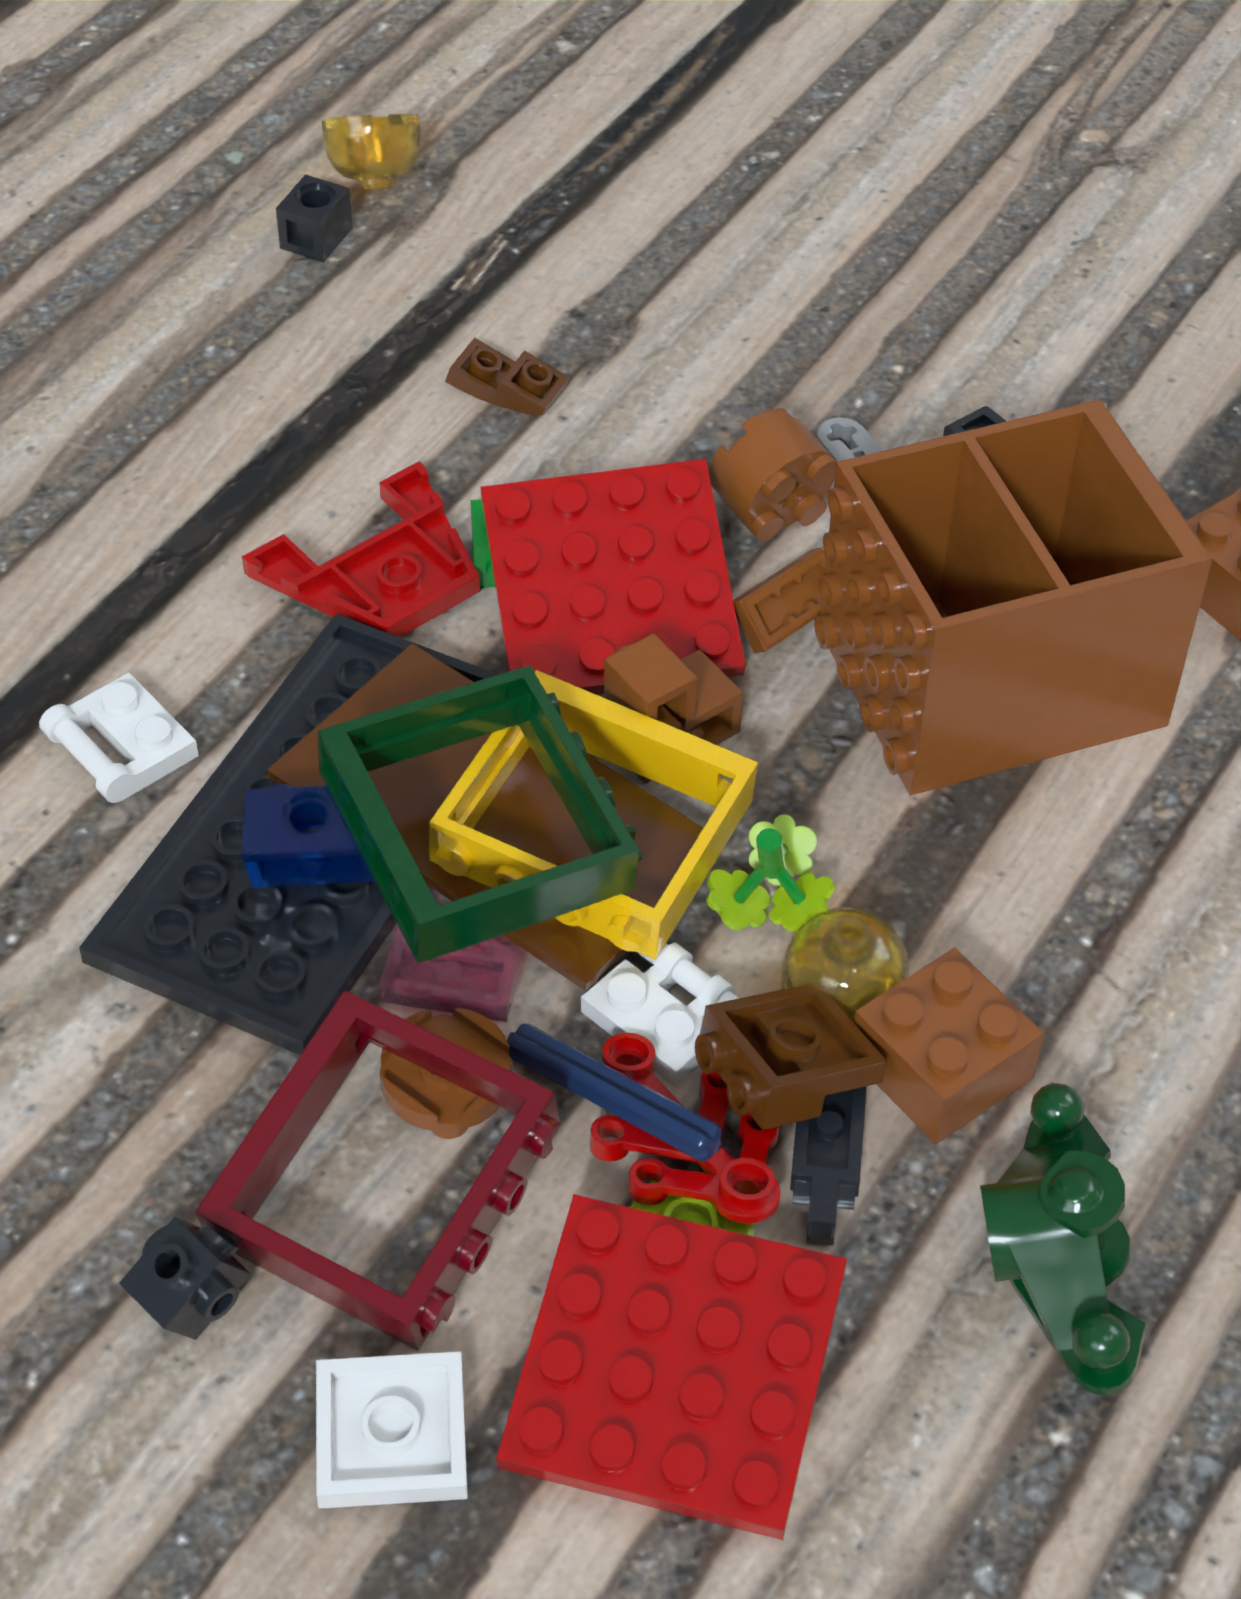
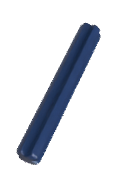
M529 1023L521 1024L516 1032H510L507 1043L510 1045L509 1056L513 1060L700 1162L708 1161L714 1152H719L723 1143L720 1139L722 1129L715 1122Z

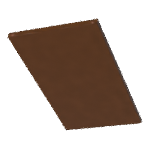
M412 643L278 761L273 763L267 769L268 778L350 832L319 773L318 730L473 683V681ZM492 733L368 772L426 884L451 901L491 889V887L466 876L450 874L440 867L439 864L429 860V822ZM530 746L473 829L557 866L592 855L590 848ZM587 754L588 764L597 778L604 777L610 785L615 800V809L624 825L631 824L636 829L635 843L643 855L642 860L638 861L635 890L623 895L655 908L703 830V827ZM555 917L503 935L585 991L595 984L597 979L625 951L615 946L605 937L580 926L563 924Z

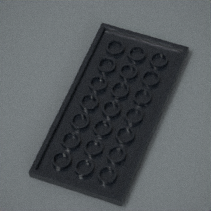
M335 614L81 944L79 950L82 962L301 1055L344 990L347 992L351 991L395 926L396 921L351 833L269 779L267 769L413 642ZM413 643L473 682L499 675Z

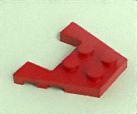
M420 461L379 482L380 499L404 520L320 566L316 565L285 534L242 556L243 570L249 578L331 617L338 614L397 637H402L480 592L479 574L456 528H451L444 513V504L438 492L433 491L429 483L428 472Z

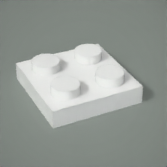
M461 1351L316 1360V1472L319 1509L468 1499Z

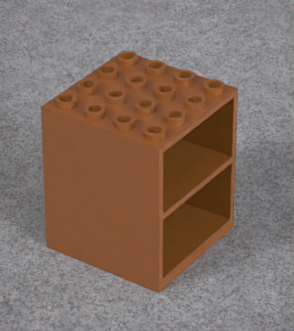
M1101 399L836 462L834 488L829 489L827 495L831 518L829 532L823 536L826 565L825 574L820 575L818 582L822 602L820 615L816 616L814 620L815 633L821 648L824 650L829 649L834 657L838 677L845 690H852L859 703L860 715L865 728L869 732L874 731L881 742L888 770L892 775H899L910 796L1169 725L1212 558Z

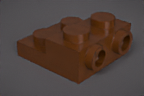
M819 982L706 1005L700 1035L695 1040V1056L701 1070L706 1074L717 1072L727 1084L728 1100L733 1111L739 1116L750 1114L762 1130L820 1117L826 1095L882 1083L887 1065L885 1058Z

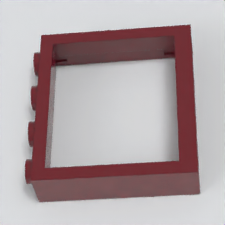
M344 990L196 1209L195 1214L201 1226L205 1221H210L237 1243L239 1248L234 1254L419 1351L429 1333H434L440 1321L448 1322L456 1302V1297L453 1294L466 1273L468 1272L473 1275L483 1265L492 1244L490 1234L502 1214L510 1216L519 1206L527 1188V1179L525 1177L537 1157L545 1159L552 1152V1139L562 1124L559 1121L554 1092ZM369 1043L517 1114L403 1297L388 1291L253 1220Z

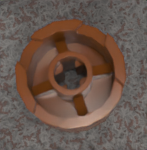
M783 408L767 410L746 420L741 426L747 433L737 440L729 451L723 445L716 451L709 466V477L711 486L746 528L758 540L766 542L775 537L782 528L796 521H799L803 526L810 525L825 512L827 503L823 498L827 495L835 479L837 461L798 418L792 417Z

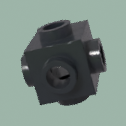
M174 1217L167 1226L158 1229L149 1237L142 1249V1256L119 1284L163 1329L197 1340L211 1322L223 1317L233 1307L239 1295L238 1289L251 1273L232 1256L239 1246L218 1226L210 1221H205L201 1227Z

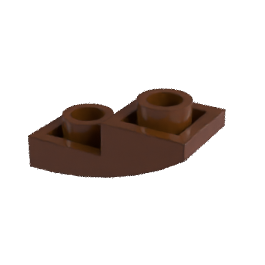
M474 337L449 368L445 382L491 404L521 413L544 415L566 386L569 376L525 350L515 362Z

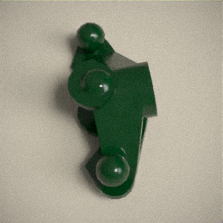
M1051 1083L1041 1087L1033 1096L1030 1110L1033 1120L1030 1123L1022 1151L997 1183L980 1185L995 1282L1010 1281L1076 1383L1085 1391L1095 1395L1110 1396L1122 1392L1132 1383L1137 1372L1146 1334V1323L1107 1299L1105 1287L1122 1275L1130 1260V1238L1124 1224L1118 1219L1125 1207V1183L1118 1168L1108 1161L1111 1158L1109 1147L1084 1115V1104L1078 1092L1066 1084Z

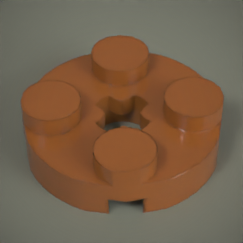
M453 1008V1015L442 1014L432 1017L430 1009L415 1013L405 1019L512 1071L509 1046L504 1033L494 1022L475 1011ZM382 1049L380 1068L382 1094L390 1108L409 1124L421 1129L432 1130L440 1138L453 1139L465 1134L469 1127L484 1122L500 1108V1106Z

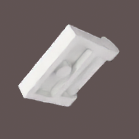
M129 672L70 706L57 704L50 707L39 721L41 731L52 742L64 745L96 779L97 790L111 803L125 800L199 756L196 740ZM93 727L128 764L113 763L84 731Z

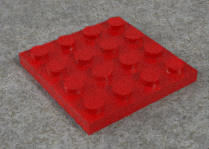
M706 459L481 486V503L508 672L530 665L534 672L538 670L596 695L604 694V660L621 647L633 645L655 634L680 660L701 650L727 677L744 675L746 664Z
M573 1194L497 1453V1468L783 1540L845 1275L847 1258Z

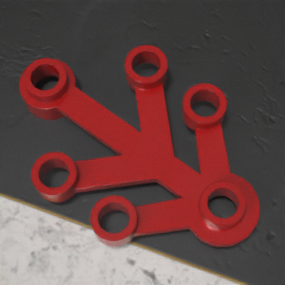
M620 1033L610 1037L604 1043L602 1063L681 1104L654 1075L655 1048L651 1041L639 1034ZM702 1071L699 1087V1098L702 1103L699 1114L721 1127L720 1139L722 1140L727 1111L731 1107L727 1095V1084L717 1072L706 1074ZM715 1085H720V1086H724V1087H726V1088H716V1087H713V1086H715ZM750 1114L740 1116L738 1138L742 1144L739 1158L733 1159L721 1146L719 1152H714L708 1161L700 1162L617 1116H602L591 1125L590 1151L600 1160L607 1162L618 1161L626 1157L629 1151L697 1162L706 1172L671 1169L657 1159H640L630 1167L628 1193L639 1204H659L667 1198L668 1194L710 1201L714 1204L717 1211L727 1219L746 1224L758 1223L770 1218L779 1207L781 1189L773 1171L766 1165L768 1150L773 1148L778 1141L780 1126L757 1130L752 1127L760 1126ZM604 1137H615V1138H617V1139H616V1140H606V1139H603V1138H604ZM642 1180H653L657 1183L647 1184L642 1182Z

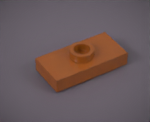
M822 547L808 551L733 600L737 620L755 654L766 652L820 615L822 599L818 582L820 575L825 574L826 556Z

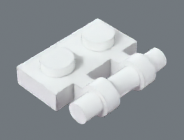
M666 943L656 960L640 954L653 964L645 973L626 959L623 960L581 996V1012L611 1036L620 1033H635L651 1041L655 1048L654 1070L677 1086L699 1066L695 1056V1040L700 1035L705 1006L739 998L735 995V986L720 975L709 976L693 964L692 954L677 943H671L670 945ZM676 983L696 997L688 1006L668 992Z

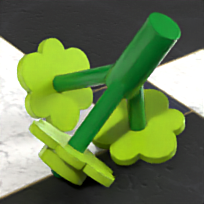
M788 814L779 815L773 823L760 821L751 828L749 841L754 850L749 855V863L754 868V871L750 875L741 870H735L730 874L725 870L717 869L712 871L707 878V885L711 891L706 897L708 906L721 916L722 921L727 927L735 931H742L748 925L759 928L766 922L767 916L764 911L770 906L771 899L768 892L759 885L765 877L772 885L781 886L772 897V902L775 906L769 912V919L773 924H781L789 932L798 931L823 915L828 909V902L826 900L835 891V883L830 877L816 878L813 873H809L813 867V860L809 854L817 846L816 833L808 826H796L794 818ZM795 874L802 875L795 882L793 879Z

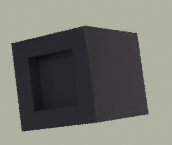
M305 174L276 207L280 249L324 263L353 229L350 188Z

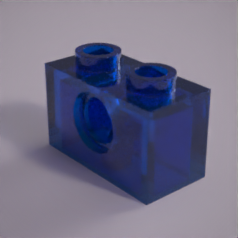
M277 784L266 789L245 790L242 858L253 888L375 881L326 785L294 787L286 784ZM321 827L315 832L304 833L308 829Z

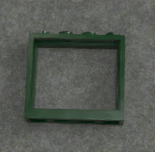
M530 665L318 730L319 773L417 964L635 890L638 861L643 858L635 843L636 829L631 824L624 825L615 809V800L610 785L604 777L597 778L588 764L587 752L581 736L576 731L569 732L561 718L560 706L555 693H546ZM519 725L590 848L592 855L438 906L368 772Z

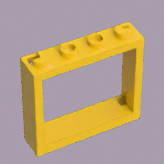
M536 670L535 674L546 693H555L560 706L561 718L569 732H578L584 742L587 753L716 807L655 908L620 894L555 917L563 924L580 926L605 937L622 950L636 951L656 960L753 799L758 762ZM519 725L493 732L429 822V860L439 864L440 867L450 874L466 876L491 888L557 866L473 829L530 747ZM722 775L733 779L732 783L722 779Z

